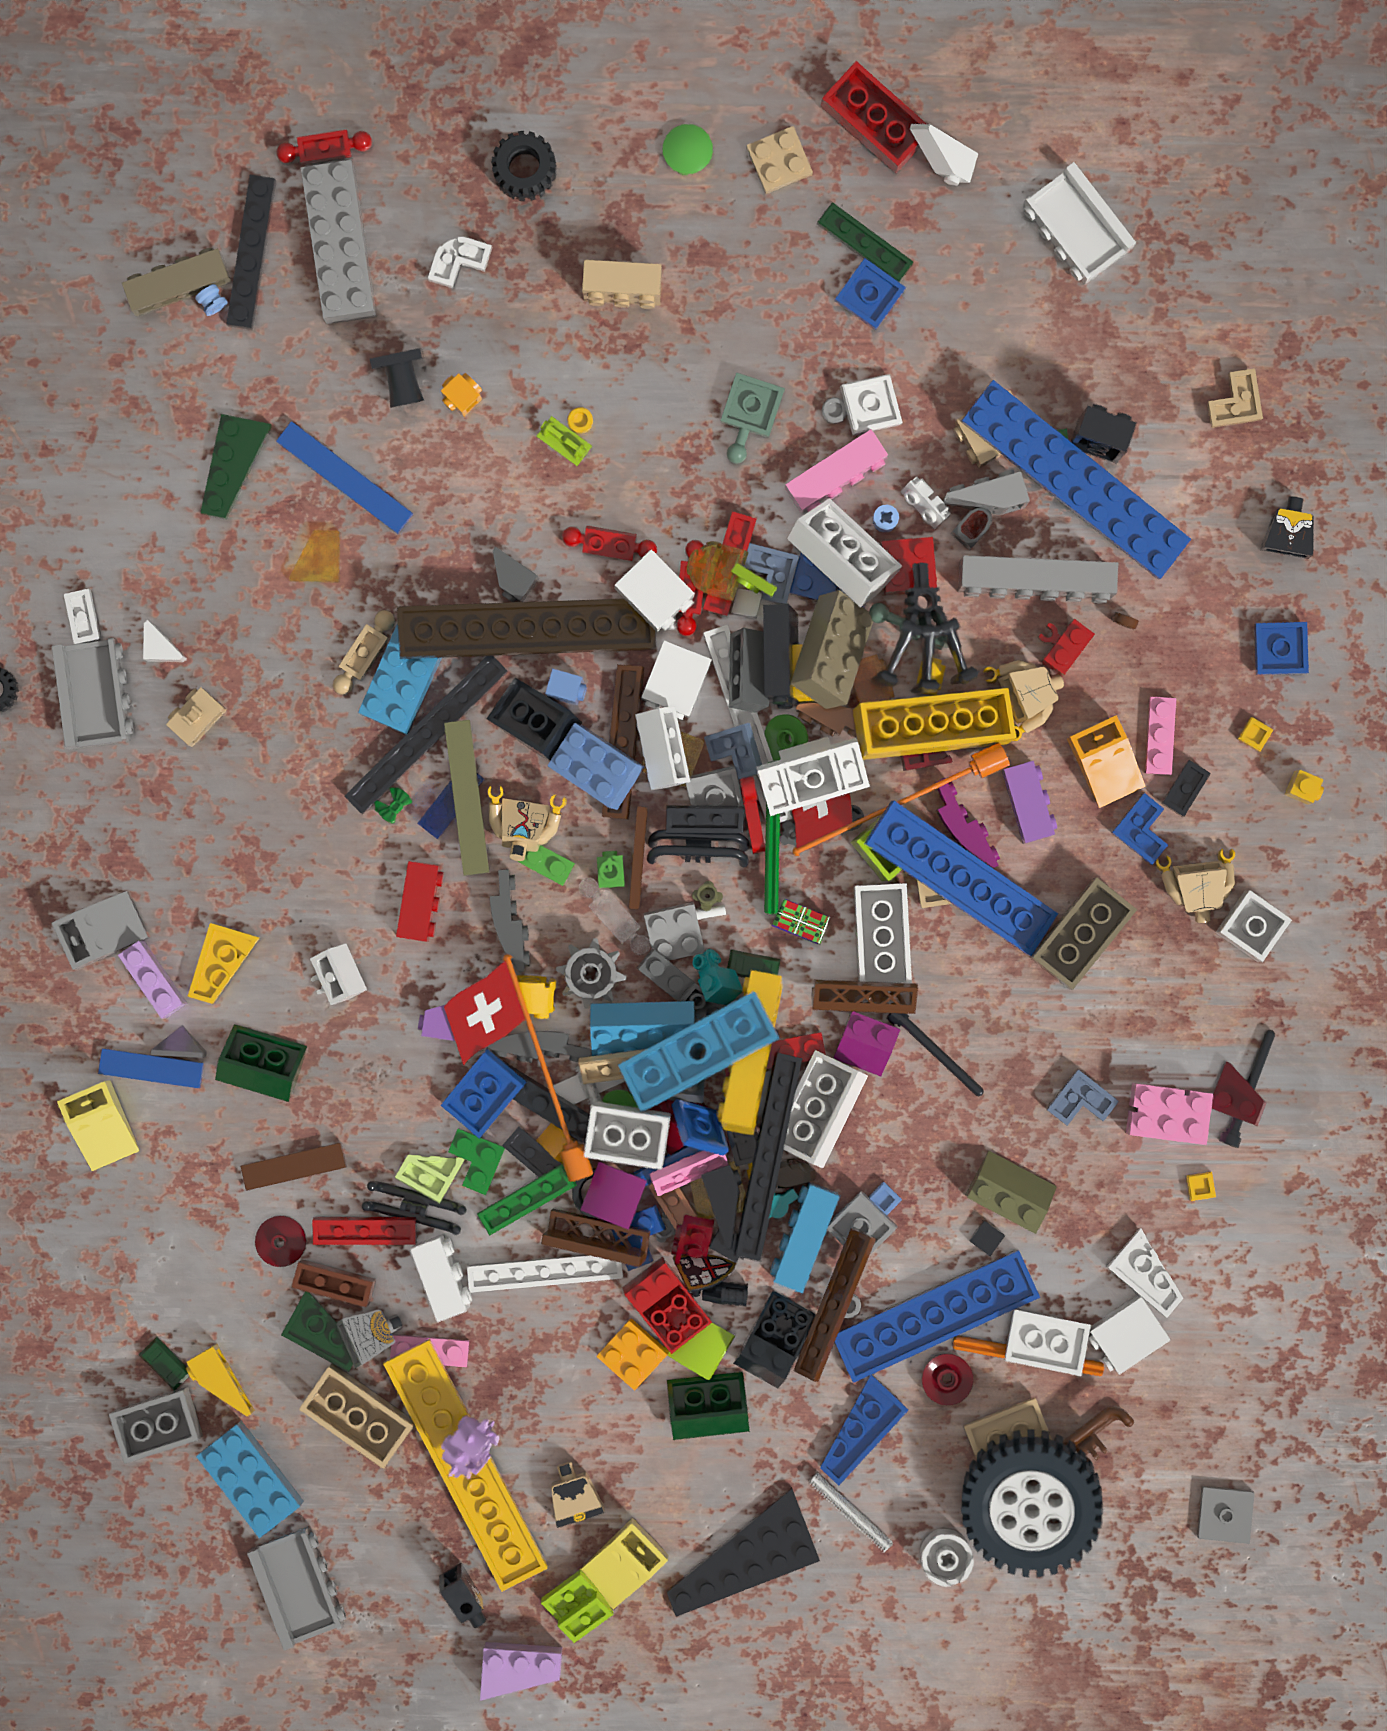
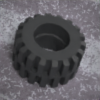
M524 130L518 131L519 135L515 136L512 132L508 134L507 140L502 138L499 141L500 146L495 147L493 151L494 157H492L491 163L497 186H500V190L504 194L508 193L512 199L518 197L519 201H525V198H530V201L536 200L535 196L540 195L542 197L545 195V190H550L552 181H555L557 168L554 152H552L550 144L546 143L542 136L536 137L534 132L529 131L528 134H524ZM522 154L534 156L539 161L538 170L528 178L516 177L509 170L512 160Z

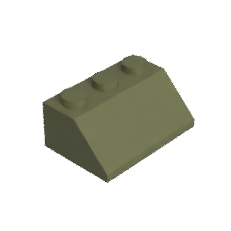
M988 1150L965 1196L1036 1234L1049 1210L1057 1186Z

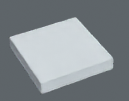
M890 374L840 386L853 436L866 433L870 429L876 431L903 423Z

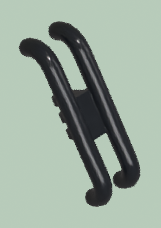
M665 829L654 831L647 841L648 846L652 848L647 855V862L649 864L656 863L659 856L672 855L685 856V862L689 863L691 856H695V863H700L701 857H705V863H711V857H727L738 859L739 865L743 868L749 865V858L745 851H748L750 845L748 839L741 833H666ZM663 839L686 840V846H657L659 840ZM711 841L736 842L739 844L740 849L711 847Z
M370 1181L367 1184L369 1191H377L404 1199L401 1202L400 1208L374 1201H364L362 1203L364 1211L377 1212L392 1217H416V1223L444 1230L453 1235L461 1233V1227L458 1224L428 1216L427 1211L430 1205L464 1215L467 1209L463 1204L444 1198L439 1204L420 1192L384 1182Z

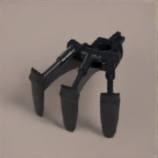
M914 563V588L904 590V594L907 595V598L904 599V604L908 608L903 609V614L906 616L899 628V631H901L899 639L886 669H882L881 672L879 671L870 681L878 687H893L899 682L897 679L898 675L893 674L900 657L902 653H905L912 637L917 638L920 636L922 644V675L919 683L910 691L912 693L937 692L941 684L936 679H931L932 656L935 653V638H940V635H942L951 652L958 674L951 678L950 684L964 685L978 678L979 670L977 671L972 666L967 668L960 648L962 645L957 634L960 624L955 617L948 620L943 612V607L937 604L941 601V597L937 595L939 587H929L928 563ZM919 596H922L926 599V609L919 606ZM917 617H918L919 625L915 623Z

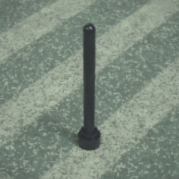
M889 1013L886 1017L893 1025L896 1024L898 1027L902 1026L973 1094L978 1097L983 1095V1088L909 1019L908 1014Z
M1273 1030L1265 1032L1247 1080L1254 1090L1275 1038ZM1233 1117L1230 1128H1226V1131L1222 1132L1219 1141L1239 1148L1242 1140L1239 1131L1243 1121Z

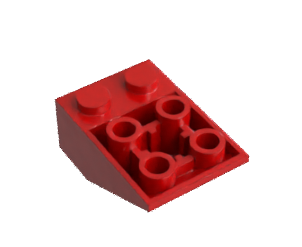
M663 1256L622 1287L624 1295L671 1354L712 1323Z

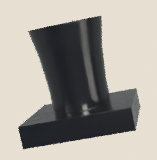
M422 348L370 358L372 369L385 367L390 408L425 401L412 361L425 359Z

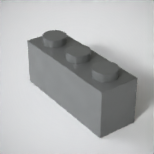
M743 627L730 634L729 708L756 713L769 707L770 702L765 697L764 632Z

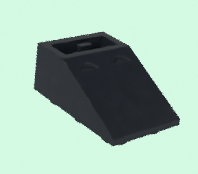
M772 1291L733 1364L770 1385L779 1388L786 1380L807 1338L816 1314L781 1294Z

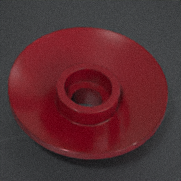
M271 1217L263 1222L257 1230L255 1236L256 1251L260 1258L271 1266L286 1267L292 1265L300 1259L305 1251V1231L291 1217ZM280 1237L283 1239L284 1245L282 1247L276 1246V1238Z
M938 1355L932 1358L923 1370V1389L927 1396L937 1404L945 1406L958 1404L966 1399L972 1390V1370L968 1363L957 1355ZM950 1374L952 1377L949 1383L943 1382V1375Z

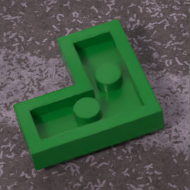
M458 1128L448 1152L471 1161L462 1186L486 1195L505 1148L482 1137L479 1139L476 1135Z

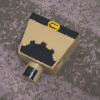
M572 1462L558 1465L557 1469L561 1480L555 1481L551 1485L557 1528L603 1514L605 1507L587 1472L575 1475Z

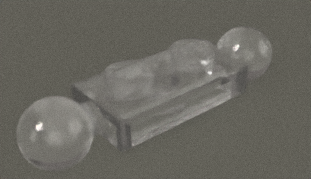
M583 879L579 884V892L585 898H592L593 902L588 907L622 944L627 939L630 941V948L633 953L637 955L646 954L651 944L646 936L636 933L641 928L636 920L608 889L601 894L599 892V884L595 879Z

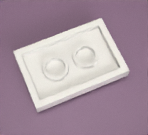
M1014 1309L1004 1360L1081 1376L1091 1325Z

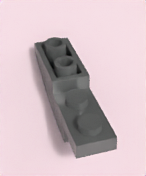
M509 869L498 870L500 896H489L494 926L504 951L513 957L511 958L513 965L519 972H526L525 966H530L529 951L524 949V941H529L528 925H523V920L513 921V916H517V902L512 900L511 890H516L515 875H510Z
M653 948L637 967L639 971L676 1001H694V1015L700 1020L724 1008L722 1004L707 1002L700 986Z
M535 1031L540 1048L545 1050L544 1055L559 1058L560 1054L569 1055V1060L579 1062V1058L591 1057L592 1049L568 1044L569 1033ZM530 1032L505 1036L487 1046V1049H492V1053L496 1056L507 1057V1053L517 1055V1060L532 1063L533 1058L538 1059Z

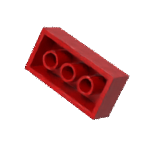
M857 61L823 96L821 101V107L896 174L920 148L910 127L911 124L927 123Z

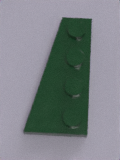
M221 414L200 512L202 515L227 520L241 491V487L252 469L251 466L272 428L271 424Z

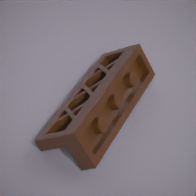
M815 980L811 992L812 1009L915 1014L918 984Z
M553 1208L550 1212L548 1230L542 1234L541 1244L640 1267L646 1261L650 1230L632 1226L626 1229L602 1219ZM557 1217L566 1219L571 1228L567 1231L555 1229ZM583 1223L590 1224L595 1234L590 1237L584 1236L578 1226ZM606 1229H612L620 1239L615 1242L607 1241L602 1232ZM632 1234L643 1236L641 1249L632 1247L627 1237Z

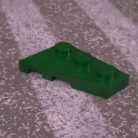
M305 1291L281 1336L347 1372L353 1366L352 1359L336 1326L337 1322L309 1292Z

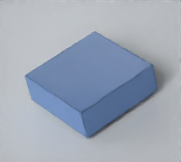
M884 1181L868 1196L886 1215L902 1200Z

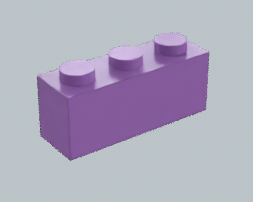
M1034 761L1003 769V778L1023 844L1055 835L1054 830L1057 829V823L1054 815H1049L1047 805L1050 804L1047 790H1042L1040 780H1043L1040 766H1035Z

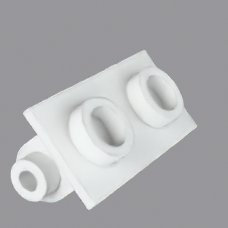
M915 477L902 489L901 493L906 501L913 505L922 515L923 520L935 530L942 521L951 515L948 511L950 508L938 496L931 501L928 497L934 491L923 479Z

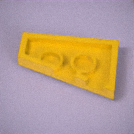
M210 923L187 997L214 1004L260 937Z

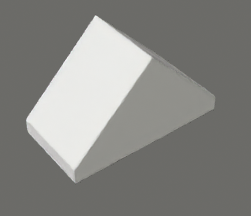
M146 620L144 622L143 659L145 661L184 662L187 659L151 621Z

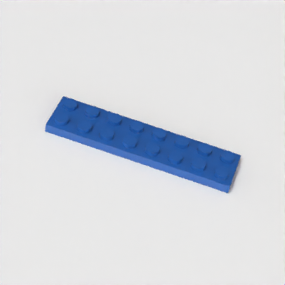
M891 800L864 842L866 846L1028 956H1032L1059 914L895 801Z
M1016 1250L839 1331L835 1344L854 1383L1040 1298V1295L1019 1250Z

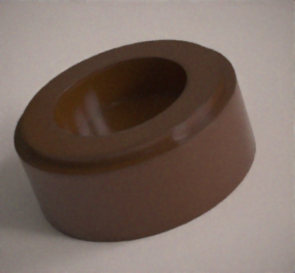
M1118 612L1114 613L1112 619L1114 623L1132 630L1137 628L1139 622L1137 619Z

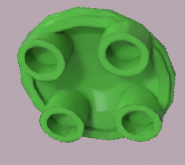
M682 124L673 128L666 135L663 142V156L666 163L674 171H677L680 175L687 176L703 170L709 164L713 156V144L709 135L701 127L693 124Z

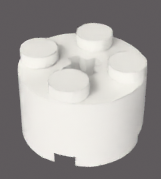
M936 1529L924 1539L920 1548V1562L927 1577L935 1584L947 1587L961 1583L968 1578L974 1564L972 1550L964 1536L957 1531ZM950 1553L952 1559H946L943 1562L941 1556Z

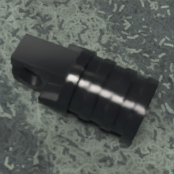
M723 1281L713 1287L702 1290L703 1301L721 1305L728 1304L747 1307V1283H728Z

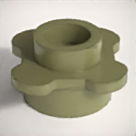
M711 881L704 882V885L692 893L693 899L701 904V908L704 911H710L716 902H721L723 899L722 893L717 892Z

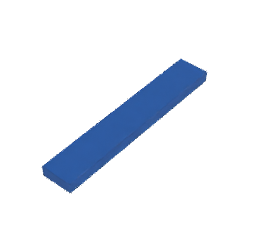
M292 421L276 440L279 445L395 533L399 534L413 516L411 511Z

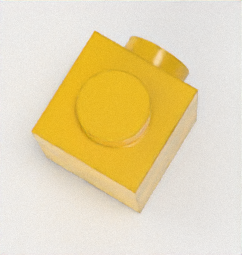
M1302 770L1294 771L1284 795L1307 805L1312 804L1315 800L1319 801L1324 791V787L1321 786L1323 779Z

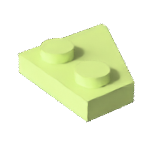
M408 1155L396 1174L395 1179L440 1204L461 1168L464 1159L459 1157L441 1158L440 1156L422 1157L420 1155Z

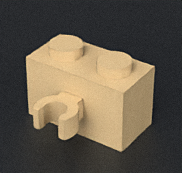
M202 687L198 690L196 688L193 689L186 696L185 700L187 702L181 709L177 707L168 716L169 722L166 724L191 747L227 711L225 707Z

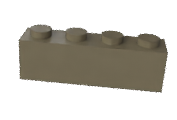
M206 248L201 250L199 255L195 257L184 256L175 260V264L170 266L159 265L152 268L150 273L144 275L141 273L133 274L127 277V281L122 282V286L131 311L137 317L195 296L210 285L216 284L217 287L232 283L219 249Z

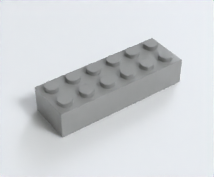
M352 160L301 167L324 321L326 324L377 317L355 167Z
M965 555L959 561L958 592L964 593V597H979V594L983 593L989 594V598L1003 599L1006 595H1015V599L1029 600L1032 596H1040L1042 601H1055L1058 597H1066L1067 602H1081V599L1091 598L1092 603H1107V600H1110L1117 594V562Z

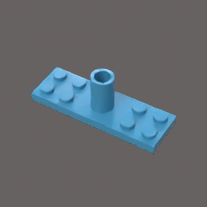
M754 991L618 1066L640 1111L644 1112L778 1040L779 1036L757 993ZM706 1049V1055L700 1060L701 1052Z

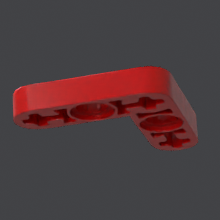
M753 776L741 778L740 788L753 854L765 852V844L758 812Z

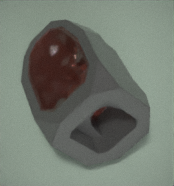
M985 508L971 510L951 534L964 547L971 550L990 528L992 513Z

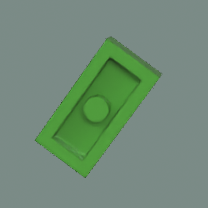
M541 845L536 852L526 851L525 859L518 861L564 886L575 865L570 860Z

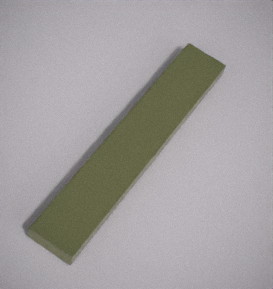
M470 720L444 723L463 875L490 873Z

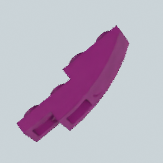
M951 781L937 788L945 806L937 809L936 812L951 836L962 848L990 867L995 868L999 866L997 860L1000 859L994 845L989 846L986 840L989 834L983 822L979 824L976 819L967 824L965 819L969 816L964 805H958L954 797L958 793L953 782Z

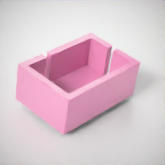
M1132 1083L1129 1105L1138 1107L1137 1112L1128 1111L1126 1134L1207 1145L1213 1094Z

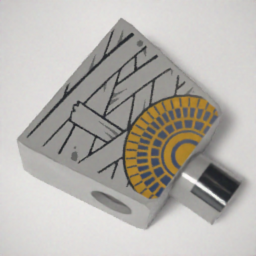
M381 1310L347 1317L336 1323L355 1368L360 1367L394 1344L395 1339L392 1333L403 1328L398 1315L385 1319Z

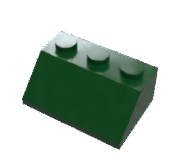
M234 1024L218 1059L215 1080L289 1102L297 1084L307 1046Z
M743 1372L712 1375L710 1380L702 1376L667 1380L673 1440L750 1432Z

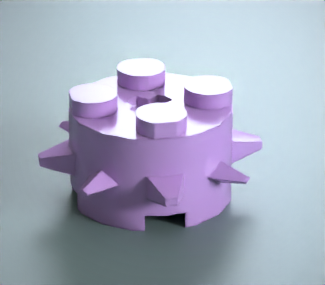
M466 1415L459 1422L458 1430L454 1436L449 1435L444 1440L441 1446L445 1450L442 1454V1459L452 1467L448 1474L449 1477L454 1474V1477L458 1478L462 1474L470 1479L471 1472L476 1475L491 1457L489 1454L491 1445H497L499 1441V1436L491 1431L494 1421L488 1424L489 1420L485 1419L480 1423L475 1418H470Z

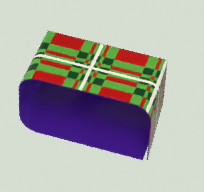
M784 898L771 926L821 945L830 917Z

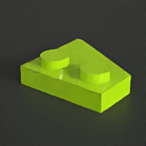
M738 563L735 564L731 571L739 576L736 580L737 582L756 594L761 590L772 597L777 587Z

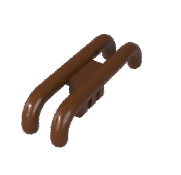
M1117 1406L1108 1407L1063 1440V1444L1067 1445L1070 1440L1076 1444V1452L1082 1449L1086 1455L1091 1453L1097 1461L1100 1456L1095 1451V1448L1099 1447L1100 1451L1104 1454L1108 1452V1449L1097 1434L1116 1420L1124 1423L1126 1427H1132L1134 1420L1123 1408Z

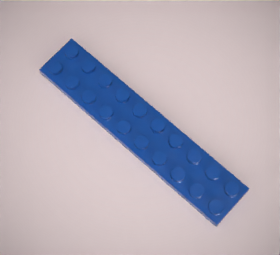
M992 380L961 420L964 425L1158 580L1164 576L1190 542L1191 538L996 381Z

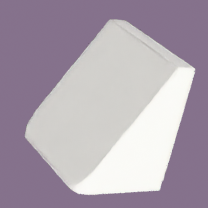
M737 588L731 613L756 619L762 593L758 592L756 594L751 590Z

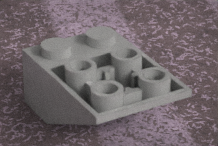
M1014 470L1002 472L999 474V477L993 480H989V477L975 480L974 484L970 487L965 488L964 484L951 487L943 499L946 505L970 510L985 508L995 515H1004L1024 509L1030 502L1021 471L1014 473Z
M128 891L52 922L73 970L81 969L127 948L137 941L148 938Z

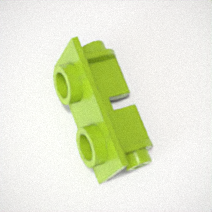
M552 416L542 424L541 430L536 436L576 466L580 464L592 447V445Z

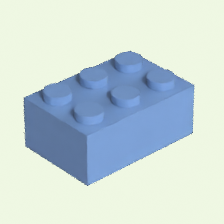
M577 723L573 724L547 765L607 807L616 810L645 767L585 726Z

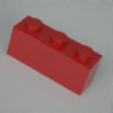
M408 861L396 937L429 942V937L434 938L436 922H432L433 912H438L440 897H436L437 887H442L444 872L440 871L441 866Z

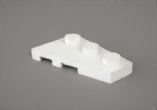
M1139 1228L1109 1263L1107 1268L1167 1318L1182 1301L1183 1297L1160 1262L1155 1250L1146 1239L1144 1232Z

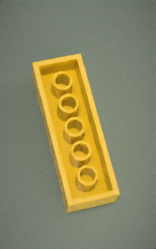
M1008 688L860 703L853 709L857 741L862 760L986 747L998 742L1001 745H1005L1016 739Z
M751 970L750 978L745 977L743 997L755 991L775 1028L783 989L782 976ZM772 1043L728 1066L731 1075L730 1078L725 1077L723 1093L726 1100L725 1103H720L718 1118L719 1122L722 1123L723 1130L754 1136Z

